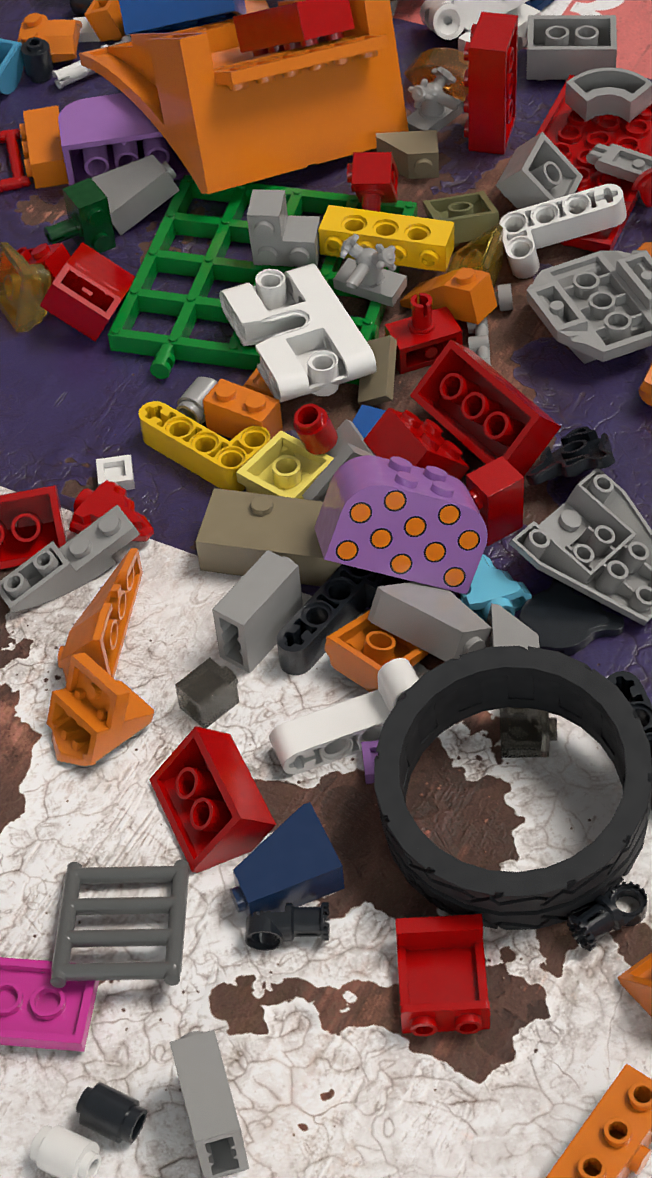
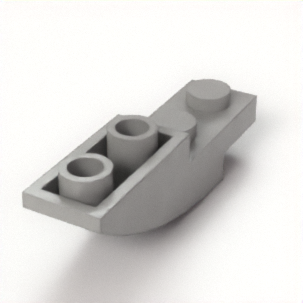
M116 505L60 548L52 541L0 580V595L13 612L29 609L64 596L113 567L116 562L111 556L139 536L140 533L120 507Z

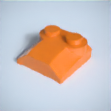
M31 13L25 17L21 24L17 42H21L23 45L28 39L38 37L49 43L53 63L77 59L76 52L80 29L83 25L78 20H48L46 15Z
M369 610L328 635L324 649L330 658V664L335 670L368 692L378 690L377 675L384 664L393 659L405 658L409 660L413 667L429 653L371 623L368 620Z

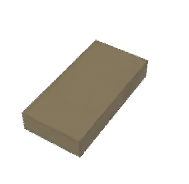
M388 335L367 341L375 356L377 369L374 374L359 378L358 403L360 405L373 406L393 401L397 340Z

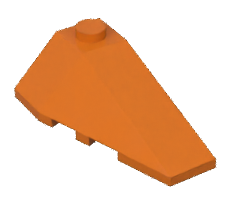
M131 548L69 631L65 646H60L58 651V667L63 669L66 681L71 655L85 652L114 678L143 574L138 548Z

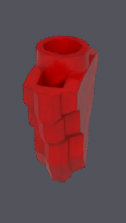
M106 480L95 491L86 488L76 497L73 506L74 514L69 525V530L73 533L79 534L118 505L140 533L132 541L147 542L154 534V529L147 518L135 511V503L127 497L126 489L115 482Z

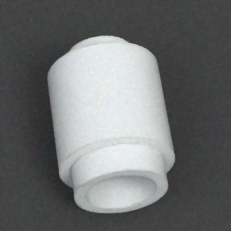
M46 1125L42 1127L34 1137L30 1147V1158L36 1162L37 1167L57 1178H94L101 1165L102 1158L99 1155L98 1143L60 1125L54 1127Z

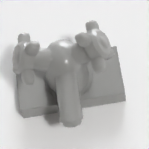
M442 67L434 68L431 71L436 76L433 82L428 83L427 79H422L420 85L408 88L415 101L414 107L418 108L407 117L409 131L437 130L438 132L463 113V101L443 91L445 84L450 85V83L455 84L456 78L447 69Z
M353 234L343 242L340 256L344 259L347 254H350L356 260L347 258L333 278L334 289L393 307L407 286V276L392 272L396 270V265L394 264L395 246L391 245L388 248H384L382 244H376V250L373 248H363L356 243L360 236Z

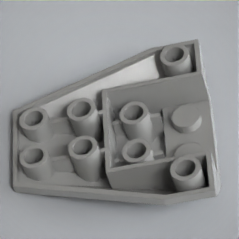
M593 470L575 486L564 504L539 525L533 521L510 541L509 544L538 570L643 626L652 619V530L627 493L602 470Z

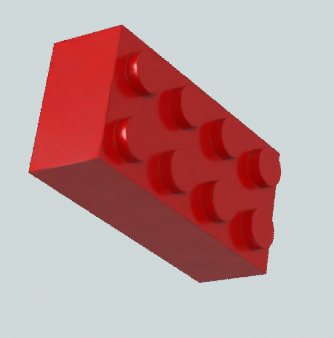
M304 0L233 17L240 52L252 51L253 57L344 38L343 31L355 29L349 0Z
M481 12L478 23L472 24L470 42L465 43L464 61H468V68L465 70L464 87L469 88V94H466L464 113H469V119L465 122L464 138H469V151L505 154L516 120L518 15Z
M451 339L410 394V397L485 464L503 456L523 477L561 428L557 422L475 352Z

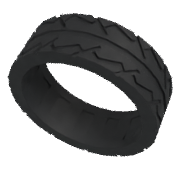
M522 646L487 647L460 655L461 659H450L428 671L404 693L406 697L398 700L384 722L376 752L379 753L374 759L375 793L380 818L390 853L408 883L431 904L434 903L440 910L452 916L482 914L484 927L493 929L500 927L504 930L540 929L565 922L567 917L572 915H581L595 904V898L600 895L604 896L607 891L624 880L622 875L626 876L630 872L643 848L649 820L648 816L650 814L652 764L650 744L635 709L619 688L595 669L591 670L587 664L552 650L528 646V649ZM507 707L531 708L559 715L584 729L602 746L616 768L623 789L622 799L611 822L594 842L573 857L549 867L510 872L488 870L462 862L436 846L419 829L406 807V794L411 774L422 753L439 734L460 720L488 710Z

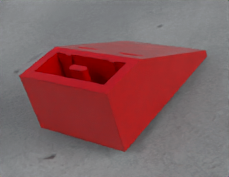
M82 242L51 284L40 307L96 342L130 289L135 276Z

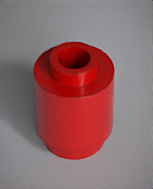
M315 404L303 405L296 411L293 426L305 449L314 455L330 451L337 443L338 434L327 412Z

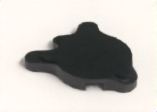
M587 426L576 428L561 438L563 447L553 453L549 446L544 449L539 464L527 471L525 477L529 485H537L562 475L564 477H574L590 469L607 468L615 463L609 437L604 432L601 438H598L597 432Z
M553 578L552 584L547 590L537 593L527 600L520 613V621L538 634L539 648L564 651V654L567 656L584 649L591 641L597 638L617 636L624 631V619L621 616L604 611L601 608L600 602L587 595H576L574 588Z

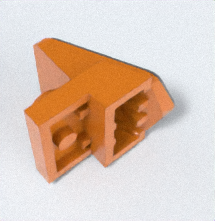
M85 652L71 655L66 686L63 689L52 691L46 723L52 729L51 738L57 760L61 763L80 767L95 765L101 758L147 727L153 720L154 709L122 681L115 680Z

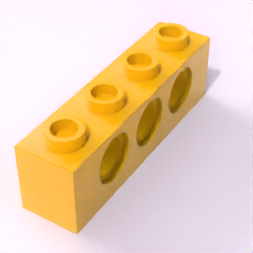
M328 205L318 228L320 254L341 257L340 252L343 242L353 234H357L360 237L356 243L363 248H373L376 250V244H382L384 248H388L391 245L395 246V265L446 272L454 250L455 222ZM347 254L346 257H345V258L355 259V258L352 257L350 254Z

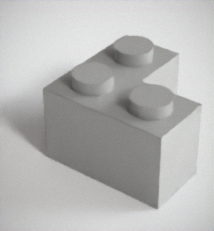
M253 189L247 212L253 265L302 267L313 263L318 266L320 256L318 231L321 224L320 216H288L285 190Z

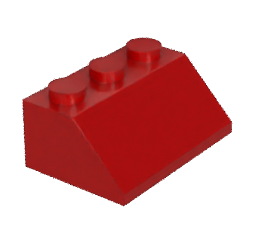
M57 485L0 495V569L22 565L52 541L58 548L67 543Z
M195 726L149 779L192 872H202L253 851L276 826L231 734Z

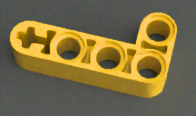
M160 401L144 404L138 413L143 440L148 446L220 489L245 490L246 487L237 482L236 472L271 440L270 433L266 428L250 426L229 441Z

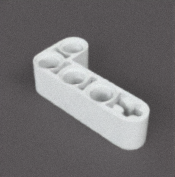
M604 184L505 214L499 222V227L513 275L517 278L526 279L538 272L539 260L536 249L616 227L624 222L627 212L623 191L616 184Z
M397 658L384 664L377 675L378 690L292 719L275 727L269 735V740L284 772L293 775L303 773L361 752V742L379 740L383 724L399 699L406 697L404 693L419 680L409 660Z

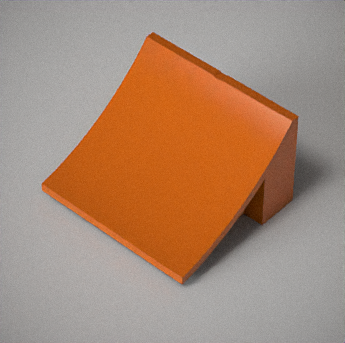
M304 0L279 1L277 3L278 6H282ZM349 0L355 29L343 31L344 38L253 57L252 51L240 52L233 19L170 33L130 34L132 40L130 42L79 53L82 66L95 71L116 86L153 123L182 161L202 194L215 193L306 168L311 164H320L353 155V152L377 148L376 133L409 131L390 0Z

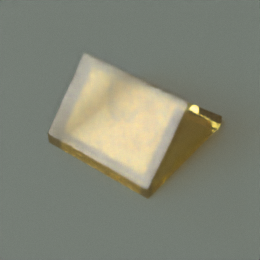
M497 224L456 251L447 273L462 267L490 273L494 289L503 264V227Z

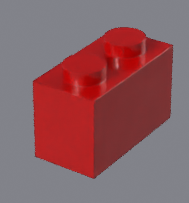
M503 456L466 475V487L487 528V546L523 527L524 477Z

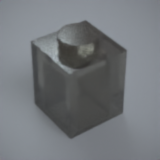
M211 658L207 659L175 684L179 708L200 726L208 728L239 703L238 679L227 666L221 667Z

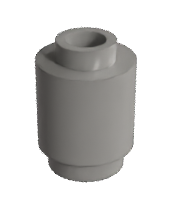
M197 377L178 400L176 410L199 424L204 423L206 420L203 399L216 385L217 381L209 377Z

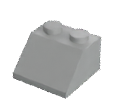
M541 132L516 148L496 187L516 208L522 209L575 193L583 176L551 140Z

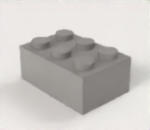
M528 15L526 80H567L569 75L576 76L592 69L616 68V15Z

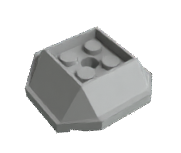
M633 250L632 253L598 251L541 270L533 284H530L526 290V301L556 341L568 346L584 364L595 360L605 362L652 346V257L647 250Z

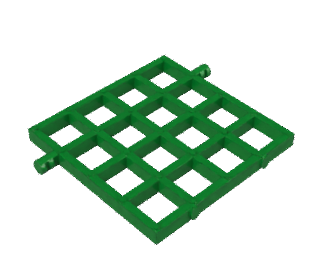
M184 175L178 187L179 191L174 195L108 333L110 350L155 356L150 366V372L159 379L168 378L175 364V359L255 370L257 365L260 364V354H258L255 347L243 346L235 331L229 343L189 338L197 319L229 323L223 312L220 299L207 297L215 279L250 283L256 286V275L263 270L276 269L284 274L285 271L299 268L264 264L253 265L252 261L224 258L231 241L251 244L248 221L241 219L247 205L250 203L252 190H285L288 216H301L303 211L325 214L328 205L362 209V203L359 202L357 195L256 184L254 182L211 194H202L190 175ZM193 198L229 202L223 218L186 213ZM397 200V203H381L380 212L418 217L417 202ZM176 234L213 239L206 256L169 251ZM326 255L323 266L319 271L335 295L362 298L334 289L333 278L338 273L343 258ZM396 265V270L392 272L399 273L401 266ZM158 272L196 277L188 295L150 290ZM371 300L365 318L350 316L366 341L379 338V327L387 305ZM140 311L178 316L170 335L132 330ZM359 378L345 383L359 385Z

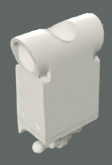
M425 0L420 9V17L425 26L439 37L451 40L457 38L466 30L470 31L472 24L478 23L481 12L505 14L529 0Z

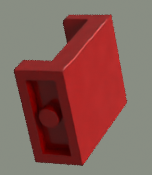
M482 914L395 919L402 1034L412 1033L416 1036L425 1037L436 1032L457 1031L461 1034H474L480 1030L490 1029V1001L488 1000Z

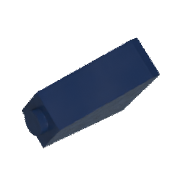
M310 802L298 808L233 869L236 887L231 888L230 893L237 911H246L247 916L249 914L253 916V912H257V915H260V911L285 912L286 903H293L294 907H299L345 888L343 866Z

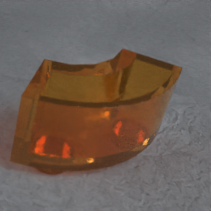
M441 47L426 50L420 53L403 73L416 86L420 85L422 79H427L428 83L433 82L436 76L431 73L432 69L442 67L450 71L452 76L456 78L455 84H445L443 87L444 93L463 101V103L466 94H469V88L464 87V75L466 68H468V61H464V52L457 49Z

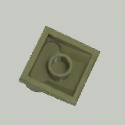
M484 191L423 200V208L429 219L455 222L454 247L469 241L484 243L497 233L496 227L499 225V212Z

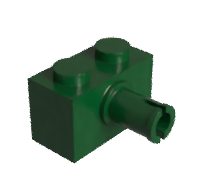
M90 177L63 188L68 219L49 227H44V234L50 245L57 244L72 238L78 246L83 242L98 253L115 248L116 243L108 198Z

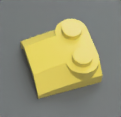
M279 431L236 472L237 482L246 487V492L304 499L302 495L334 458L325 453L320 455L311 454L305 449L301 440L283 431Z

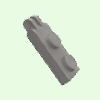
M596 144L586 156L587 161L594 165L598 171L633 183L642 172L652 167V156L616 144H611L610 146Z

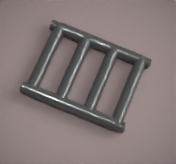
M177 860L174 866L82 867L78 862H70L67 865L51 968V985L61 988L66 985V981L164 979V982L171 986L179 984L183 960L189 863L186 860ZM172 882L170 897L79 898L81 884ZM169 914L168 928L74 930L76 915ZM166 946L164 962L70 963L72 948Z

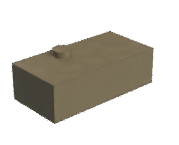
M214 488L195 541L200 571L244 576L261 556L269 550L281 557H288L295 564L299 565L301 584L321 587L342 564L324 560L314 527L323 501Z

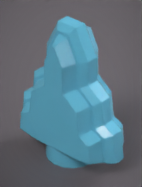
M484 554L481 557L467 595L459 593V599L484 621H487L491 603L500 605L514 616L515 612L521 610L525 602L532 598L531 593L523 582L514 581L508 571L496 569L491 559Z

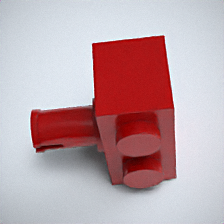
M353 152V163L347 164V182L351 183V191L356 193L359 202L362 203V209L380 212L381 203H397L398 169L392 152Z
M419 293V304L416 294L411 297V317L385 324V336L391 335L397 340L395 366L400 374L432 365L450 339L463 345L462 329L448 307L445 306L432 310L433 300L427 293Z

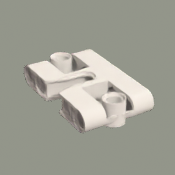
M312 263L288 270L284 274L276 269H266L256 275V286L245 283L219 292L221 306L226 318L243 346L255 345V349L260 354V364L257 365V369L274 398L280 400V403L310 393L317 396H329L338 390L339 384L376 372V360L371 347L315 264Z

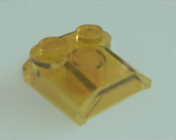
M1 242L0 309L16 332H28L36 324H40L43 317L46 316L47 311L40 307V304L47 293V289L51 286V275L41 263L29 264L7 242Z

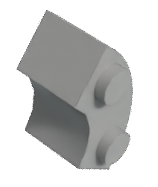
M612 67L592 69L580 73L566 82L565 103L585 121L595 116L609 114L619 116L630 122L652 104V82L642 75L626 69Z

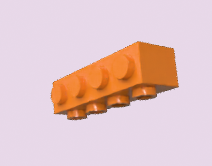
M626 1063L546 1178H628L631 1172L636 1175L640 1174L652 1153V1150L648 1148L652 1142V1079Z

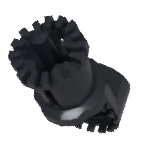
M626 881L622 882V884L618 883L607 891L604 896L600 895L595 898V904L578 917L572 915L567 918V926L570 932L573 933L575 931L572 937H578L576 942L580 943L581 947L585 948V950L591 951L596 947V941L611 930L619 931L624 926H635L641 923L647 912V894H645L644 888H640L639 884L634 885L631 881L630 883H626ZM623 896H630L639 902L640 907L634 912L627 913L618 909L616 901Z
M322 902L320 907H294L293 903H286L285 912L260 911V915H257V912H253V916L249 914L246 918L245 943L253 949L267 951L277 949L283 944V941H293L295 937H321L322 941H329L330 923L326 922L330 921V917H328L330 914L329 902Z

